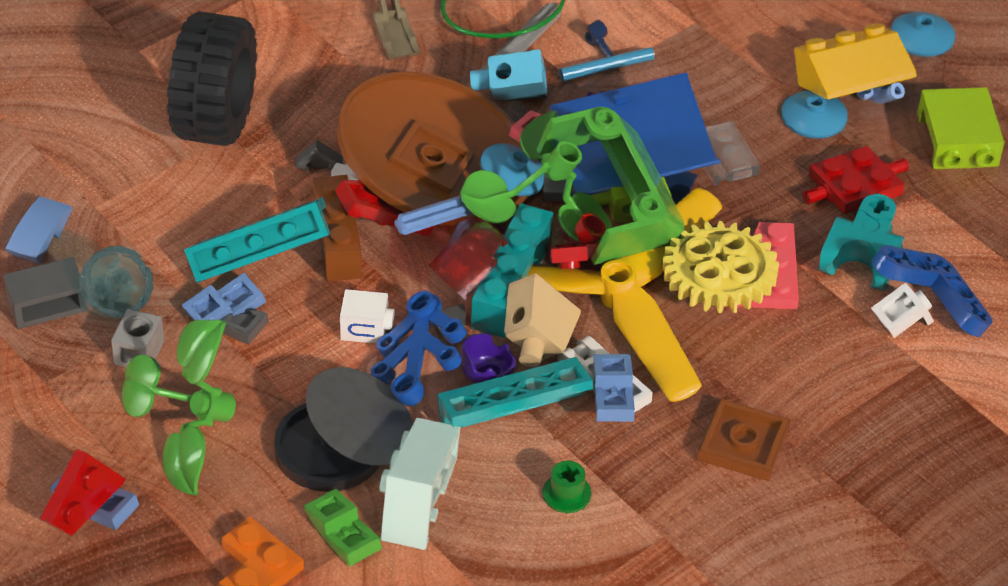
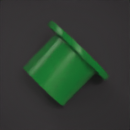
M567 460L557 463L552 468L551 477L545 482L542 490L543 499L546 504L553 510L566 514L576 513L584 509L590 503L592 496L591 487L585 480V469L575 461Z

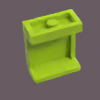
M988 87L922 90L917 115L919 122L927 123L934 147L932 159L934 169L999 166L1004 139Z

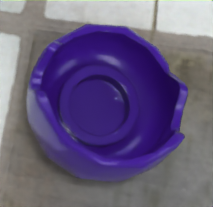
M488 333L473 334L463 341L461 351L462 362L460 366L465 378L472 383H480L515 372L516 358L509 351L508 344L505 343L503 346L495 345L491 335Z

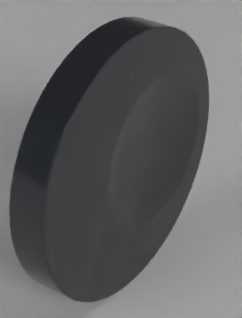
M306 403L290 411L282 419L276 430L275 455L277 463L282 472L291 481L304 488L321 492H330L334 489L338 491L347 490L365 482L379 468L377 465H368L352 460L331 447L312 424Z

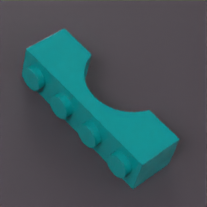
M520 203L472 298L471 329L502 338L506 337L504 327L509 283L527 277L533 263L541 265L547 253V245L552 243L554 212Z

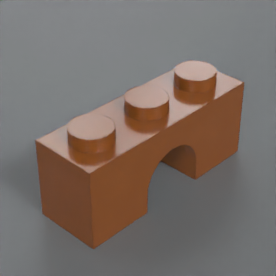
M348 175L313 178V198L316 200L323 197L326 208L322 212L331 233L321 238L322 258L327 282L362 278L361 245L356 218L348 215L343 210L342 203L335 192V189L342 180H348Z

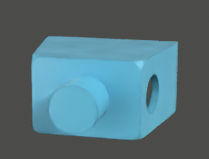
M541 50L488 57L489 69L470 71L471 88L473 90L490 89L494 100L548 98L546 69Z

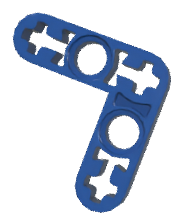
M883 245L871 260L876 271L888 279L930 286L957 324L968 334L981 337L992 324L990 314L955 267L945 258L932 253Z

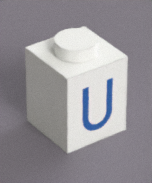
M345 289L340 313L341 340L376 344L378 339L386 334V330H393L395 309L389 308L388 293Z

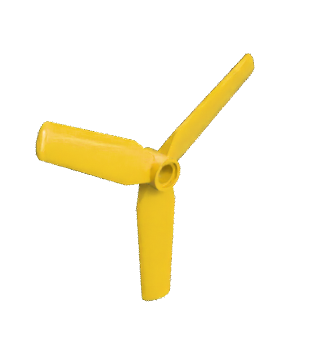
M702 188L693 189L676 204L684 221V231L690 233L691 225L693 224L699 229H703L704 223L706 221L710 222L722 209L718 198ZM666 246L608 261L602 266L601 271L531 266L527 276L536 273L558 292L600 295L601 302L613 310L614 322L669 401L684 400L700 389L701 382L659 306L641 288L662 274ZM461 261L455 269V276L461 281L480 283L490 262Z

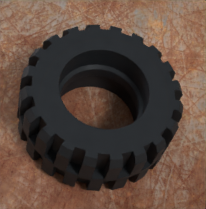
M199 11L187 17V21L183 23L181 33L178 34L176 40V48L173 50L172 66L169 71V87L167 89L168 121L172 127V132L178 138L228 146L236 142V139L240 137L241 130L244 129L246 124V117L249 115L257 71V39L255 38V29L245 18Z

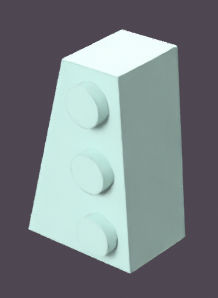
M416 418L411 430L404 431L400 450H394L390 470L385 469L381 477L380 492L385 493L381 541L426 550L429 541L430 521L435 522L438 515V509L433 507L439 494L445 495L457 460L461 427H452L449 424Z

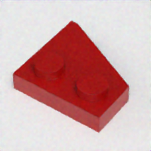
M76 449L40 519L57 530L73 536L124 484L126 478L90 454Z

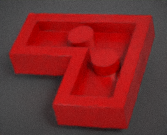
M599 243L547 245L548 260L551 263H556L559 269L580 268V261H588V258H592Z

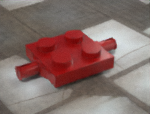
M868 146L811 164L809 166V176L818 187L803 191L802 197L807 205L823 199L835 204L843 214L859 210L864 198L871 194H882L890 198L903 195L904 183L896 174L909 171V163L905 158L890 163L884 162Z

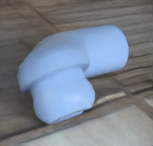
M897 82L856 92L861 100L870 99L875 103L883 104L902 98L905 91L903 85Z

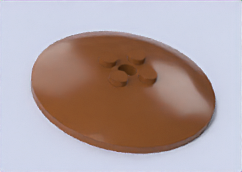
M419 72L386 73L360 83L348 94L343 102L336 126L339 147L354 174L375 195L403 212L460 196V191L467 177L481 170L480 159L488 147L500 143L521 147L519 142L509 136L511 126L515 122L487 97L453 80ZM427 156L434 158L437 162L429 160ZM527 196L511 197L516 206V211L520 203L523 204ZM474 214L441 223V225L476 227L492 224L493 222L485 221Z

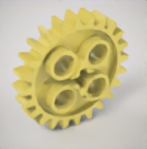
M706 221L704 229H699L693 224L691 225L690 233L683 230L679 239L671 238L670 246L665 247L662 266L664 281L670 282V291L679 290V300L690 297L691 307L700 302L703 303L704 311H707L712 305L716 306L718 313H722L724 306H729L736 313L737 305L741 304L746 309H751V300L761 304L763 295H771L772 287L776 286L779 262L776 261L777 252L771 251L770 242L761 243L762 234L750 236V227L739 231L737 230V223H733L730 228H725L722 221L718 222L717 227H712Z

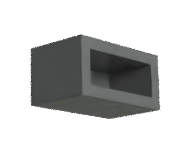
M74 257L3 275L7 301L17 329L88 311L85 286Z

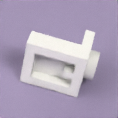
M906 282L871 308L876 317L894 338L921 318L928 326L934 322L928 311L933 307L921 290L914 293Z

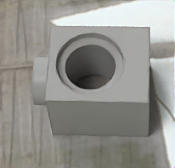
M127 309L111 340L114 365L127 367L130 360L138 355H147L156 359L164 343L162 317L147 312Z

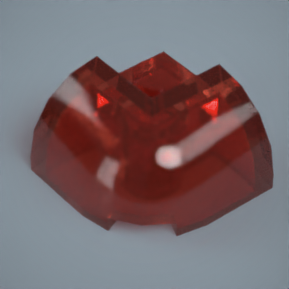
M467 219L453 225L447 230L452 239L429 264L430 268L465 300L497 264L498 261L493 256L499 246L504 247L508 243L507 237L502 231L485 220Z

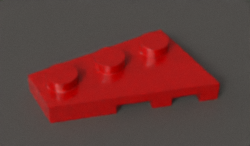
M342 180L335 189L342 203L343 210L354 218L362 217L373 220L382 226L390 225L396 227L394 224L395 219H398L399 214L405 213L379 198L360 180ZM435 226L416 231L415 233L428 236Z

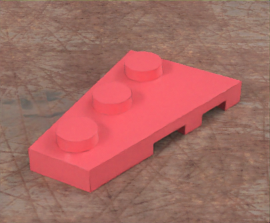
M759 222L754 235L762 234L761 243H771V251L777 252L776 261L779 262L776 286L772 287L771 295H763L761 304L751 300V307L797 309L799 295L794 223Z

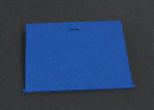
M687 72L550 105L551 111H557L558 116L596 107H607L613 110L638 132L661 177L721 163L720 158L716 159ZM601 141L577 146L581 151L582 160L573 170L577 175L573 181L575 193L583 192L592 195L611 190L614 187L623 186Z

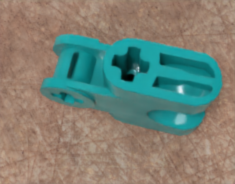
M871 194L862 201L854 221L836 217L822 247L818 271L834 275L841 264L848 261H858L867 265L872 271L873 278L870 287L886 291L891 279L877 272L871 260L883 245L899 248L904 246L905 237L892 233V221L896 212L895 202L886 195Z

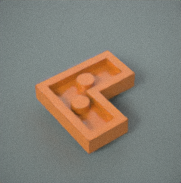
M251 516L221 538L222 548L241 562L242 565L219 582V586H283L304 569V559Z

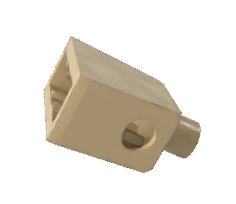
M536 273L509 283L504 333L508 339L521 348L520 363L529 368H536L540 366L542 360L565 351L581 310Z

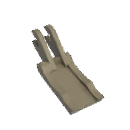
M377 0L379 12H373V22L388 60L419 55L421 50L417 44L416 36L410 27L405 8L400 7L399 0H390L393 7L391 10H387L385 0Z

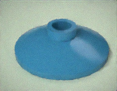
M906 13L898 17L891 27V30L898 33L907 53L916 56L933 57L944 54L952 48L955 41V31L952 25L944 18L933 13Z
M801 91L791 95L784 101L781 117L784 124L794 133L808 138L820 139L828 138L841 132L847 123L848 113L844 104L837 98L827 100L811 91Z
M505 143L488 147L480 159L481 170L491 171L499 175L505 181L508 191L517 187L542 166L539 160L529 158L521 147ZM544 174L516 196H530L539 192L544 185Z

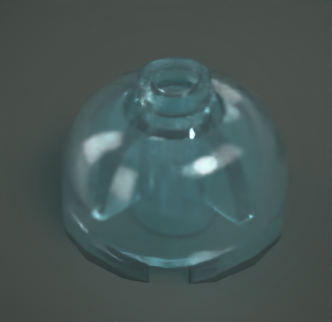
M109 246L94 253L83 265L78 278L79 294L84 305L95 315L106 319H122L127 309L139 311L149 301L153 290V275L150 268L146 267L144 261L140 259L142 256L124 246Z

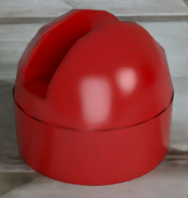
M586 213L579 219L574 231L581 243L593 244L604 235L606 226L597 215Z

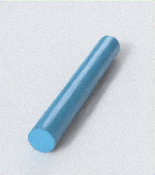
M651 47L560 68L559 76L561 81H566L654 60V52Z

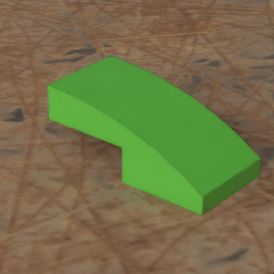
M337 489L304 505L305 512L316 529L349 567L382 549L380 537L359 519L357 507Z

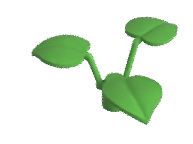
M551 111L535 118L523 129L520 135V145L523 152L533 160H542L543 165L517 187L507 191V185L499 175L491 171L479 170L467 177L460 191L463 203L474 215L488 222L501 223L509 220L516 213V206L511 197L516 196L545 173L553 181L566 179L563 193V201L566 204L558 210V220L567 235L579 241L578 235H575L574 230L579 219L586 213L597 215L604 222L606 229L613 228L602 207L590 195L577 192L572 197L570 196L572 183L577 177L573 170L582 160L580 149L572 142L562 141L551 153L539 155L536 150L550 118L558 117L557 111Z
M223 320L192 321L186 325L179 338L177 360L184 367L182 376L189 383L201 387L202 389L199 392L189 395L156 387L160 378L161 368L158 362L151 356L138 355L132 358L125 370L126 379L122 386V402L129 415L134 417L145 416L151 410L154 394L190 402L191 412L200 418L199 420L182 424L180 433L170 434L163 451L162 462L167 479L175 488L189 495H198V480L205 458V437L197 427L203 425L212 426L213 421L228 422L233 417L236 408L235 398L231 393L222 392L221 388L212 387L203 381L211 369L227 323Z

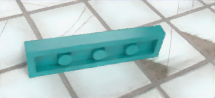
M323 197L208 238L184 249L196 283L331 234L322 212L326 208Z
M577 357L438 393L440 423L449 424L452 427L459 426L462 428L583 395V391L593 389V379Z

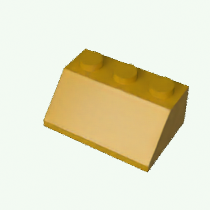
M870 24L864 27L865 30L859 32H838L835 34V38L827 40L823 38L810 39L805 42L806 45L794 48L798 85L827 100L917 76L913 63L898 33L884 27V24Z

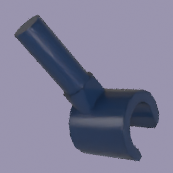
M600 20L587 26L588 32L585 34V41L589 45L596 44L605 57L615 56L603 39L608 34L605 24Z

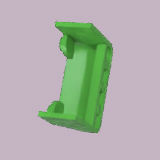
M596 107L550 118L536 149L538 154L551 153L562 141L572 142L576 146L601 141L632 202L630 214L634 222L606 229L591 258L594 265L670 245L671 238L679 239L684 230V221L638 132L630 124L607 107Z

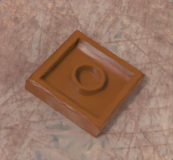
M720 399L698 450L697 460L769 481L789 431L791 419Z

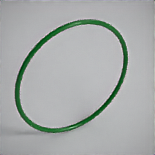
M441 0L440 9L444 20L461 33L480 38H508L532 32L548 24L560 13L565 0H560L557 9L542 22L523 30L499 34L474 32L456 25L446 14V0Z

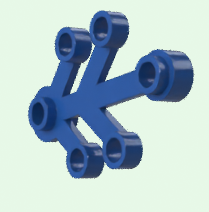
M420 291L414 294L407 302L408 316L388 334L378 339L376 347L385 359L377 362L371 369V375L386 385L392 382L391 392L399 403L407 406L418 404L424 396V386L420 381V373L425 350L436 357L445 371L456 369L462 362V357L454 346H447L428 333L429 325L432 323L441 329L446 340L452 344L460 342L467 333L466 328L459 319H452L441 312V300L437 295L429 291ZM413 329V333L403 343H400L399 340ZM408 356L405 373L395 378L396 371L394 368Z

